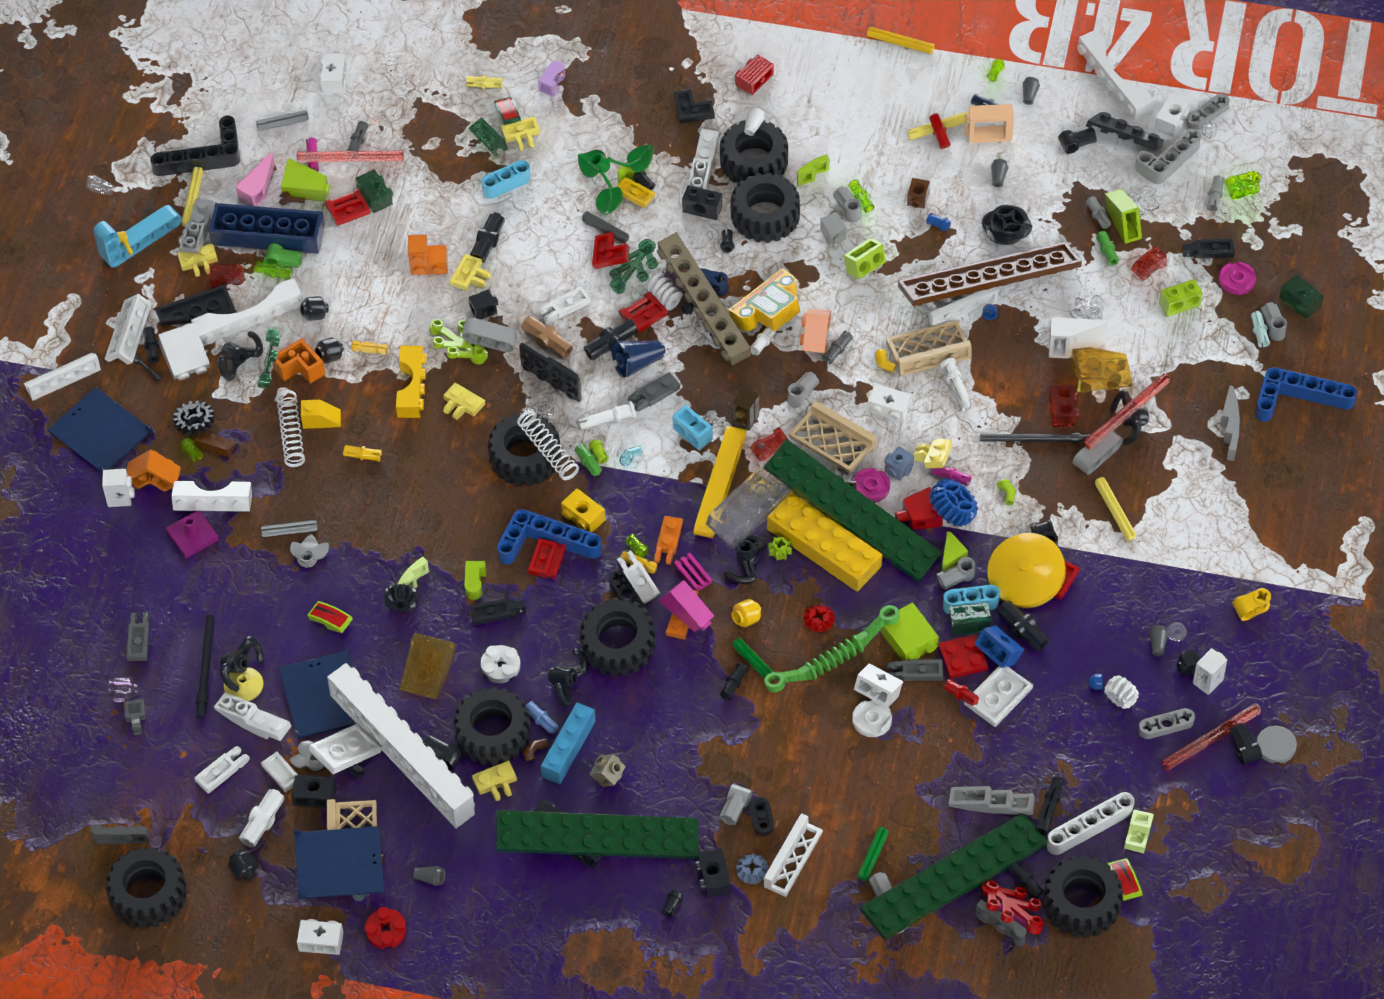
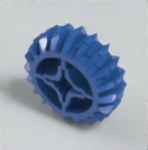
M947 478L941 479L932 487L929 495L931 500L929 502L933 505L932 509L937 511V515L942 517V520L945 519L948 524L952 523L953 526L958 525L962 527L969 524L976 517L978 510L976 505L978 503L974 500L975 496L971 495L970 491L965 486H962L959 481L955 482L953 479L949 480Z

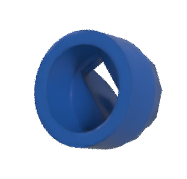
M986 304L983 307L982 316L987 320L995 319L997 317L996 306Z
M1095 674L1089 678V685L1092 689L1103 690L1102 674Z

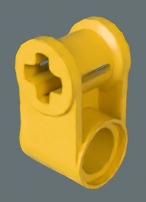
M1260 588L1237 597L1232 602V606L1241 621H1247L1256 615L1268 611L1271 593L1265 588Z

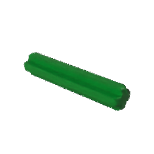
M741 638L733 641V647L764 679L769 673L773 672Z
M878 828L858 872L860 880L867 881L888 836V829Z

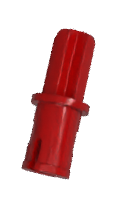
M939 114L930 115L929 119L934 130L933 135L937 138L939 148L945 149L950 147L951 143L946 134L947 129L943 126Z
M952 679L946 681L944 689L955 695L956 699L963 700L971 706L978 704L979 696L969 691L968 687L965 685L961 686Z

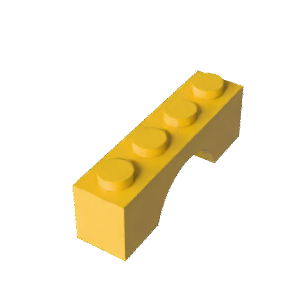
M400 346V370L408 374L412 381L405 389L397 391V418H420V411L424 410V399H421V395H425V384H422V380L426 379V368H423V364H427V353H423V346Z

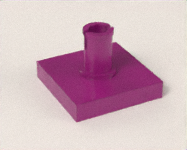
M195 511L166 527L167 533L185 559L219 541L218 535L200 511Z

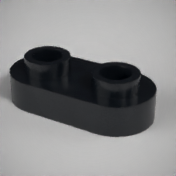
M763 797L754 798L750 802V814L754 831L760 836H768L774 830L770 803Z

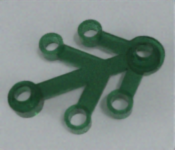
M650 239L642 240L638 245L639 249L629 254V261L627 263H622L620 267L614 268L609 272L613 279L610 282V287L614 293L621 294L626 290L625 283L635 270H637L636 277L640 282L648 280L649 275L644 270L642 260L646 256V265L649 269H655L659 263L653 256L656 248L654 241Z
M273 326V328L268 327L265 341L269 342L264 361L265 367L258 379L257 387L269 388L271 383L269 367H271L272 362H276L278 351H274L273 346H279L281 337L279 336V331L276 330V326Z

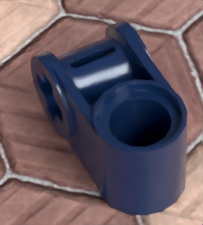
M700 268L718 296L728 293L727 274ZM693 283V284H692V287H695V286H697L698 284Z

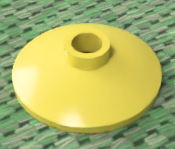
M249 667L243 673H229L230 679L240 688L238 692L229 689L224 683L226 693L246 701H251L258 697L264 685L261 674Z

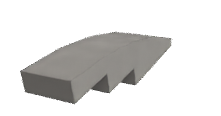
M1230 386L1220 426L1226 427L1223 443L1230 444L1227 460L1234 461L1239 438L1240 417L1234 386Z
M990 786L951 787L949 798L950 807L1006 815H1033L1035 802L1034 794H1013L1012 790H992Z

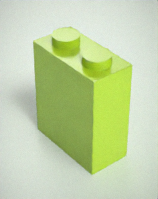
M914 603L899 610L900 619L896 624L884 625L879 630L902 661L918 660L920 656L927 652L931 653L938 647L939 636Z

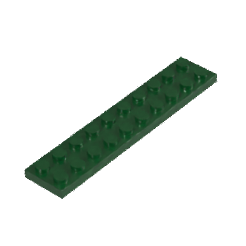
M786 439L764 465L763 469L843 528L880 552L885 559L918 583L941 555V551L790 440Z
M497 810L496 852L698 859V818Z
M1020 814L861 906L860 911L885 941L1007 870L1015 861L1020 862L1045 848L1047 840L1038 829H1035V826L1025 814Z

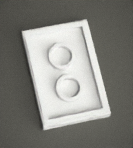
M998 666L973 692L979 696L978 704L971 706L964 702V705L996 727L1033 689V684L1011 668H1001Z
M355 724L311 744L309 751L332 774H335L380 753L381 746L358 724Z

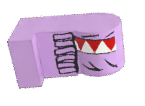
M554 61L547 67L538 79V91L552 97L556 95L557 84L565 78V66L562 62Z

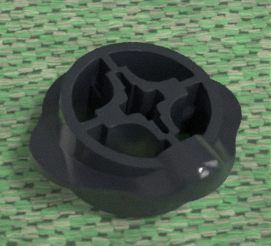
M1012 205L996 207L993 211L984 215L981 223L987 237L992 242L1003 245H1012L1026 238L1033 228L1027 213L1022 208Z

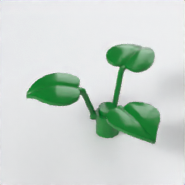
M647 144L633 149L627 155L629 163L616 161L610 157L606 159L605 153L602 150H592L578 154V163L582 173L588 178L595 177L600 173L609 189L602 190L596 198V207L602 215L614 212L623 199L621 188H612L611 183L604 174L610 169V163L624 167L631 166L633 172H642L648 168L652 161L653 145Z

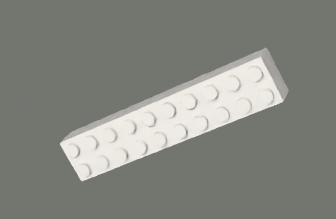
M345 663L327 676L331 697L381 746V750L456 829L475 815L474 794L467 786L464 787L461 784L460 778L448 770L446 763L435 757L432 748L426 747L417 733L413 734L407 722L397 717L396 711L391 706L388 707L385 704L383 697L379 693L375 694L372 691L369 682L363 681L354 667L351 668Z

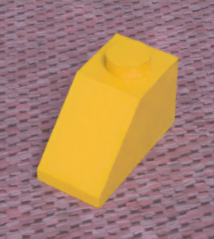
M301 400L303 429L341 427V409L322 400Z

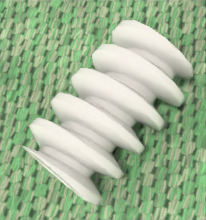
M662 272L658 274L652 273L644 280V288L668 311L678 305L683 293L678 291V288L672 282H669V279L664 277Z

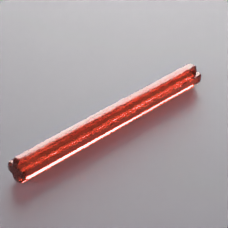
M402 150L298 151L296 159L297 162L403 161L404 152Z
M1165 373L1159 376L1086 438L1083 443L1088 450L1096 446L1169 384L1170 377Z
M1257 703L1252 704L1166 757L1162 761L1163 767L1166 770L1172 769L1228 734L1229 730L1235 725L1244 724L1261 713L1260 706Z

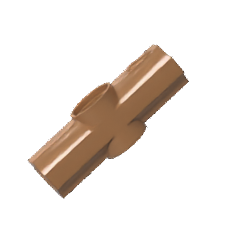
M528 316L524 319L521 329L533 337L542 349L546 350L548 348L562 359L570 356L573 345L562 338L553 326H545L533 316Z

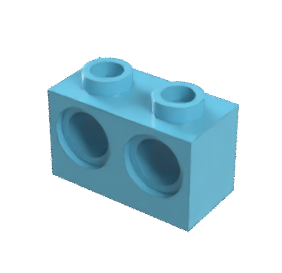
M687 405L672 416L673 429L699 451L713 440V427Z

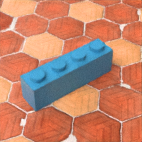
M580 703L575 704L541 765L542 778L561 784L596 722L595 709Z

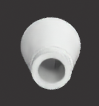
M752 108L748 111L744 129L745 134L753 136L764 121L765 113L761 109Z

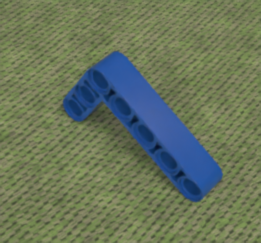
M1272 367L1266 371L1257 403L1256 417L1262 422L1271 420L1278 394L1337 408L1351 409L1355 405L1357 390L1352 385Z
M523 509L514 513L497 546L498 558L503 564H511L515 561L527 537L536 540L540 538L554 541L561 545L566 544V550L592 559L598 558L602 553L601 538L597 534Z

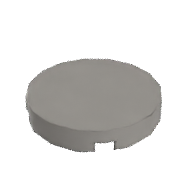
M1267 727L1257 737V743L1262 751V758L1269 763H1285L1292 759L1296 752V738L1290 730L1284 727Z

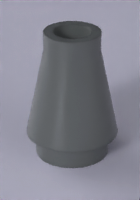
M1027 77L1022 83L1023 103L1032 105L1040 84L1037 78Z
M995 159L991 164L992 185L994 187L1003 186L1009 169L1006 160Z
M1161 625L1152 626L1151 631H1149L1152 655L1163 656L1168 637L1167 628Z
M440 866L416 867L413 877L416 880L438 886V884L442 885L444 883L445 869L440 868Z

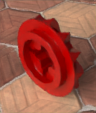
M820 603L819 605L812 604L809 609L806 608L803 619L805 625L810 630L823 632L833 626L835 616L834 611L829 606H823ZM816 613L822 616V621L816 618Z

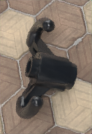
M249 331L247 333L248 337L255 342V348H245L232 342L223 345L221 349L222 356L218 357V367L225 380L232 381L235 379L237 368L248 358H258L263 354L262 341L255 332ZM225 359L227 360V370L225 367Z
M1122 389L1115 395L1110 410L1112 412L1117 411L1118 404L1122 399L1124 410L1120 415L1121 422L1124 426L1133 428L1132 434L1123 440L1124 445H1129L1139 436L1141 426L1147 425L1149 413L1144 408H1137L1129 396V392L1126 389Z
M752 534L736 535L734 540L739 542L736 549L737 562L744 567L746 576H738L729 570L724 571V576L736 583H754L757 579L753 567L758 552L766 548V541Z
M252 636L246 637L236 651L226 653L220 660L222 680L234 692H238L240 688L230 679L229 672L243 673L247 670L249 664L247 655L251 646H253L256 652L257 661L259 663L264 662L261 645Z
M577 648L573 649L572 653L579 658L580 665L573 667L554 666L548 672V680L555 684L556 696L565 707L572 703L571 690L573 685L576 684L578 676L586 674L589 668L586 655Z

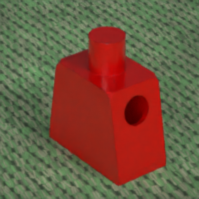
M931 487L904 498L903 510L895 512V518L901 523L908 521L911 530L941 527L943 524L942 517L937 515V511L932 509L933 505L929 502L931 500L929 498Z

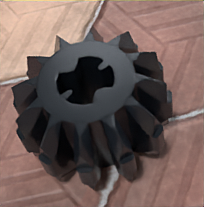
M396 582L395 585H389L384 593L385 606L389 607L391 611L396 610L397 613L399 611L405 613L406 610L412 611L413 607L416 606L417 593L416 589L412 588L411 585L398 584Z

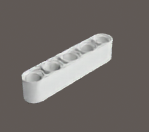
M1122 792L1053 829L1048 835V851L1054 855L1062 854L1126 819L1133 812V796L1130 793ZM1087 822H1092L1094 825H1089ZM1075 831L1078 834H1071L1070 832Z

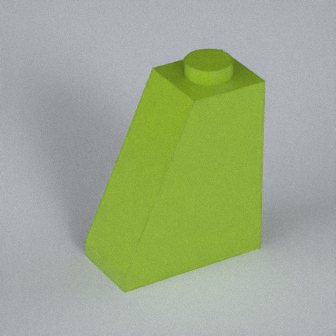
M287 159L281 191H287L291 196L305 198V200L324 202L331 191V185L328 184L327 176L293 159Z
M1122 189L1105 193L1106 209L1123 242L1126 244L1142 239L1139 207Z

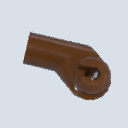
M546 738L532 741L525 747L523 755L526 761L535 759V751L548 748Z

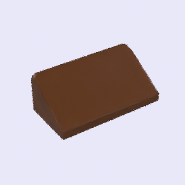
M203 431L194 439L195 447L230 458L237 445L236 441L208 432L204 433Z

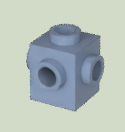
M898 446L892 454L889 453L884 460L885 472L890 477L901 481L904 476H908L914 466V455Z

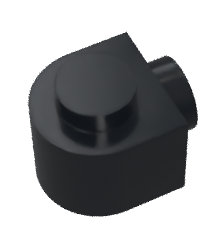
M1191 650L1180 654L1177 669L1183 676H1194L1196 663L1200 660L1197 651Z

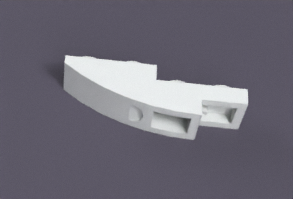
M701 129L688 185L707 190L715 162L719 131Z
M226 692L214 706L216 711L232 722L265 739L271 737L281 741L291 728L289 721L259 710L256 704Z

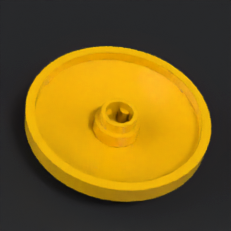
M1035 533L1014 535L1003 541L992 553L988 563V580L990 585L999 588V599L1003 602L1011 601L1017 608L1037 607L1052 599L1062 587L1066 574L1065 560L1058 546L1045 536Z

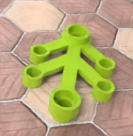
M434 319L430 322L429 332L432 335H444L451 340L445 341L442 337H435L433 339L434 348H447V356L452 359L456 357L470 358L475 364H483L487 360L488 352L481 345L474 344L473 347L462 338L465 320L458 322L457 329L460 332V337L445 328L442 320Z

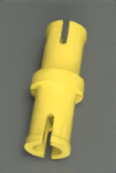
M487 75L482 77L467 76L466 87L502 89L503 78L487 77Z

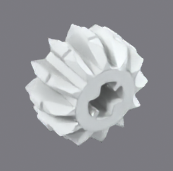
M1119 675L1110 679L1104 690L1107 698L1123 709L1130 708L1131 705L1133 706L1139 694L1136 686Z

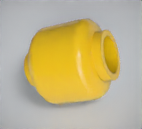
M746 599L734 605L732 619L737 625L748 627L760 620L761 607L754 600Z

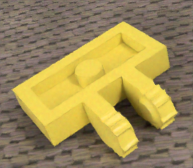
M535 116L500 125L506 143L516 141L519 151H523L524 144L521 139L527 138L529 147L534 148L532 136L540 134V128Z
M213 243L203 246L198 253H177L182 271L193 269L196 277L200 276L198 267L204 266L205 272L210 274L209 264L218 262Z
M465 254L450 280V285L465 291L468 290L471 283L475 287L484 288L486 282L483 279H489L491 274L480 268L482 259Z
M454 383L444 394V400L448 401V403L445 405L443 412L449 414L457 407L453 413V418L456 420L465 412L474 417L485 405V400L459 384Z
M933 440L931 446L926 443L918 444L916 452L913 454L914 460L924 462L925 468H944L953 446L952 440Z
M507 761L472 775V780L480 795L491 791L495 801H499L500 794L497 788L503 787L507 797L511 796L512 793L508 784L517 781V777L510 762Z

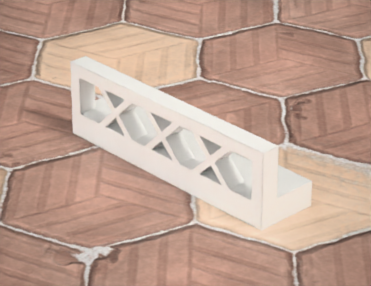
M140 294L124 300L105 356V360L108 362L119 358L127 365L133 363L152 305L151 302Z
M90 353L25 382L24 386L32 401L100 371L98 357L95 353Z
M800 814L764 877L765 888L785 897L823 833L822 829L808 823V816ZM806 829L816 833L814 838L805 840L803 835ZM804 846L805 854L796 856L795 848ZM795 862L796 870L786 872V864ZM786 878L787 885L785 889L775 885L777 880Z

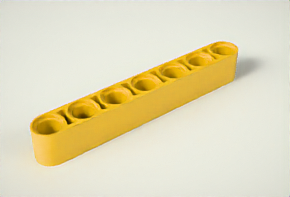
M732 426L726 427L695 522L694 535L714 538L745 442L746 429Z

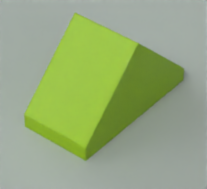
M947 532L942 571L958 564L961 558L968 557V550L951 532Z

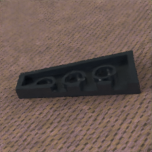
M1107 112L1098 113L1090 118L1086 124V127L1091 129L1093 126L1101 128L1100 132L1106 134L1108 132L1116 133L1118 138L1123 140L1134 139L1133 142L1135 144L1156 151L1164 143V140L1159 135L1147 133L1139 126H1131L1123 119H1115Z
M225 284L155 308L161 326L190 323L192 319L207 313H237Z

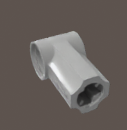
M841 186L837 188L833 193V197L844 211L846 220L849 222L859 221L862 216L861 202L854 198L847 187Z
M1273 302L1266 303L1265 306L1261 307V313L1269 329V337L1274 341H1281L1285 338L1287 321L1281 316L1277 304Z
M811 371L806 372L796 383L789 385L788 405L794 408L803 405L804 399L819 384L816 374Z
M964 557L958 561V564L938 573L937 579L941 587L946 590L962 581H971L975 577V562L972 558Z
M732 784L728 792L727 802L720 814V819L728 825H736L744 807H747L750 803L753 791Z

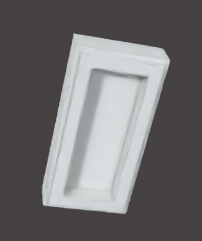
M275 752L261 762L262 767L285 793L293 788L294 777L297 774L278 752Z

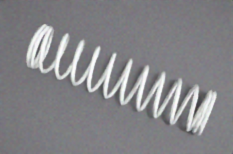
M284 390L276 395L280 431L282 433L281 438L283 440L284 462L287 466L297 467L305 462V456L302 454L304 449L302 448L303 442H301L300 424L298 423L300 419L297 417L299 415L297 411L298 406L296 405L297 396L291 390ZM284 393H291L294 395V398L287 397L282 400L278 399L279 396ZM293 405L296 406V409H295V410H294V409H289V410H286V411L281 410L282 407H290V406H293ZM297 412L296 416H282L283 413ZM298 418L297 422H282L284 419ZM285 425H299L298 428H283ZM299 430V434H284L286 431ZM287 437H300V440L289 442L285 440ZM289 443H301V446L286 447ZM299 448L302 449V452H300V453H299V452L292 453V454L287 453V451L290 450V449H291V450L299 449ZM293 456L302 457L300 460H289L288 458ZM287 460H288V461H291V462H298V461H301V462L296 463V464H290V463L287 462Z
M529 410L520 415L517 424L525 431L527 436H530V440L534 442V445L538 447V450L542 452L547 461L551 462V466L559 473L562 480L573 478L577 474L579 466L574 464V460H570V455H565L566 450H561L562 445H557L558 440L553 439V434H549V429H544L545 424H540L541 419H536L537 414L533 410ZM532 413L523 420L522 424H520L521 419L525 415ZM533 415L528 422L524 423L528 417ZM539 420V423L534 428L527 430L531 423ZM543 425L540 432L531 435L538 426ZM545 430L548 431L543 438L536 440L540 433ZM552 436L546 444L540 445L546 437ZM556 441L553 447L544 451L549 443ZM557 446H560V449L556 453L548 456L552 449H554ZM564 451L562 457L553 461L554 457L558 453ZM566 456L569 457L565 463L557 466L561 459ZM573 462V464H569L568 466H566V467L562 470V468H563L567 463ZM576 466V470L571 475L563 477L566 471Z

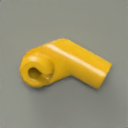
M878 349L874 356L877 366L894 373L897 364L888 361L886 350Z

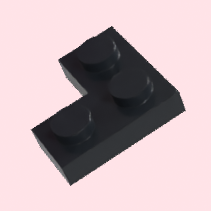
M691 89L674 92L679 123L715 119L712 100L694 103Z

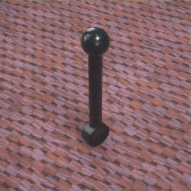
M140 356L134 357L135 364H140L154 376L156 381L161 380V375L156 374L144 364Z

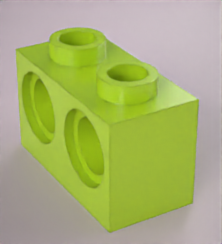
M870 238L846 253L844 260L847 273L857 279H861L884 264L886 257L883 244Z
M1192 279L1162 289L1159 304L1165 315L1169 317L1201 306L1203 292L1196 280Z

